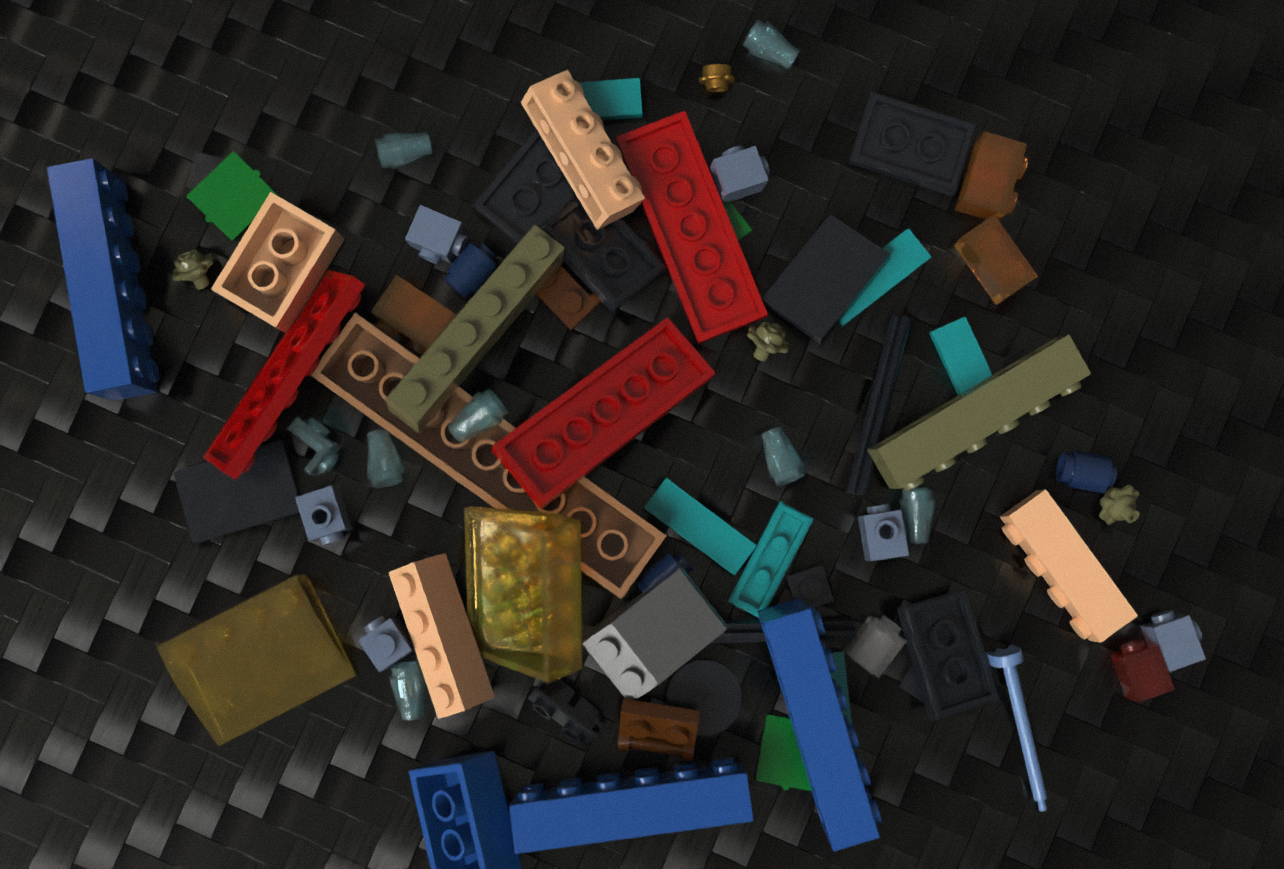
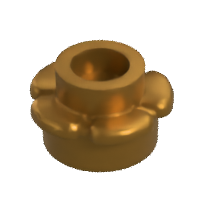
M725 64L704 66L703 77L699 78V82L707 85V91L710 92L729 90V84L735 81V77L732 76V66Z

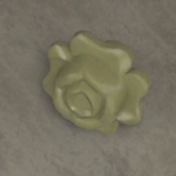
M197 250L180 254L174 262L177 268L173 271L174 276L172 279L174 281H192L197 290L207 287L210 281L206 273L213 264L212 255L206 254L203 256Z
M767 321L763 322L759 327L750 326L747 336L753 340L757 347L753 354L756 359L767 361L770 353L788 352L790 343L784 339L786 332L782 330L779 324H770Z
M1130 484L1123 488L1108 489L1105 492V496L1100 499L1102 511L1099 517L1105 520L1108 525L1115 521L1126 520L1128 523L1135 522L1140 514L1135 509L1139 492Z

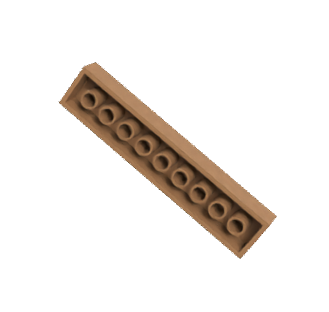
M354 313L322 356L311 376L622 599L666 535L585 477L543 509H540L491 451L495 443L516 428L460 387L456 389L424 429L417 433L389 411L386 398L417 363L419 358L361 316Z

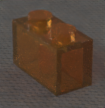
M983 131L975 141L955 210L998 223L1006 214H1011L1018 198V193L1013 191L1016 180L1022 179L1028 164V158L1023 157L1027 144Z
M995 215L963 235L954 244L996 305L1038 277Z
M398 275L394 277L371 311L379 319L376 324L377 327L394 338L398 332L410 339L407 346L421 356L457 316Z

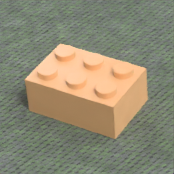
M270 192L211 290L286 333L313 293L345 239L334 228Z

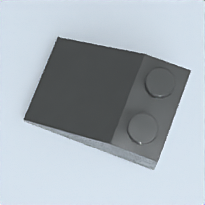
M680 566L595 625L582 644L625 699L636 700L663 682L727 630L728 625L682 566Z

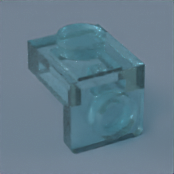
M297 417L288 430L317 451L304 471L316 477L321 472L323 474L328 473L337 462L339 457L336 453L341 447L327 437L330 430L312 417L307 422Z

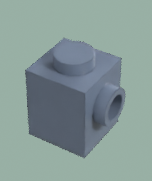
M743 146L730 148L722 153V157L714 159L709 168L723 204L761 192L768 182V177H770L768 163L764 156H759L756 146L744 149Z
M420 205L405 240L411 247L420 250L419 256L439 265L441 260L451 264L454 256H459L464 250L468 236L464 235L466 230L462 222Z
M331 485L295 497L309 541L321 540L322 546L344 540L343 533L353 530L339 487Z
M889 504L867 507L868 515L858 517L865 561L909 556L902 511H890Z
M1166 610L1152 615V622L1141 625L1156 669L1171 672L1206 659L1199 642L1202 640L1201 630L1196 621L1190 618V615L1175 614L1174 610Z
M384 616L377 618L364 627L367 634L358 640L378 672L388 669L415 651L410 634L398 616L388 620Z

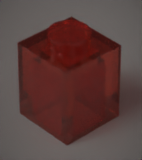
M1143 639L1134 640L1121 645V652L1110 655L1126 699L1141 702L1175 690L1159 645L1144 643Z

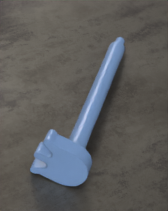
M1009 645L1007 649L997 648L995 652H985L990 666L1003 668L1033 798L1038 803L1039 811H1046L1045 800L1047 799V794L1016 666L1024 661L1022 649Z

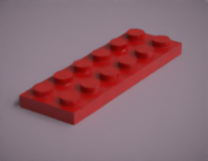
M685 110L617 136L616 142L631 176H634L641 185L642 194L645 197L641 202L697 343H703L767 318L768 313Z
M327 270L203 456L204 459L235 480L238 479L241 473L244 474L251 468L256 457L255 451L262 441L268 440L277 427L276 419L282 410L290 407L297 398L298 386L304 377L311 375L320 361L318 356L325 345L332 343L338 336L341 329L339 324L346 313L353 311L359 304L362 297L360 292L365 286L364 283L354 276Z
M667 317L495 443L491 451L536 505L543 509L713 379L716 372Z

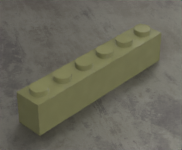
M534 225L387 396L386 401L389 411L417 433H420L562 265L565 247Z
M1069 334L1053 338L867 450L889 489L903 488L905 492L922 484L925 481L923 475L935 469L936 472H940L955 464L957 461L954 456L964 450L971 453L985 446L988 443L986 437L998 431L999 434H1003L1018 426L1020 423L1017 418L1027 412L1030 415H1034L1045 410L1051 405L1049 399L1060 393L1063 397L1082 387L1080 381L1089 376L1091 372Z

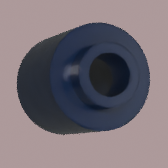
M481 242L476 247L469 243L447 269L449 274L444 278V281L467 299L471 293L476 294L498 268L493 262L497 256Z
M1072 450L1070 453L1062 452L1056 468V480L1064 482L1066 487L1097 493H1104L1108 487H1113L1117 476V467L1112 465L1111 457Z
M667 551L641 574L642 579L636 585L643 593L680 566H682L687 574L693 568L679 552L672 556Z

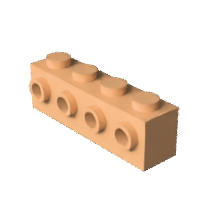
M568 69L529 87L521 104L596 229L598 230L632 213L645 199L642 194L641 185L629 173L623 163V157L619 148L611 143L604 131L601 118L592 111L585 99L581 85L572 78Z
M1046 489L1033 492L1000 516L1005 524L1002 530L1006 537L1015 546L1019 544L1025 551L1027 557L1024 560L1027 566L1036 576H1043L1050 586L1047 589L1049 596L1058 607H1065L1073 618L1070 621L1072 628L1083 640L1088 638L1089 641L1101 643L1138 616Z
M446 553L419 560L388 572L438 719L468 710L495 698Z

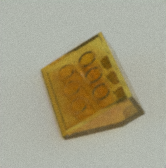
M471 506L464 508L467 617L481 658L548 683L581 670L580 520L549 512Z
M295 575L157 646L173 682L218 746L356 676L307 575Z

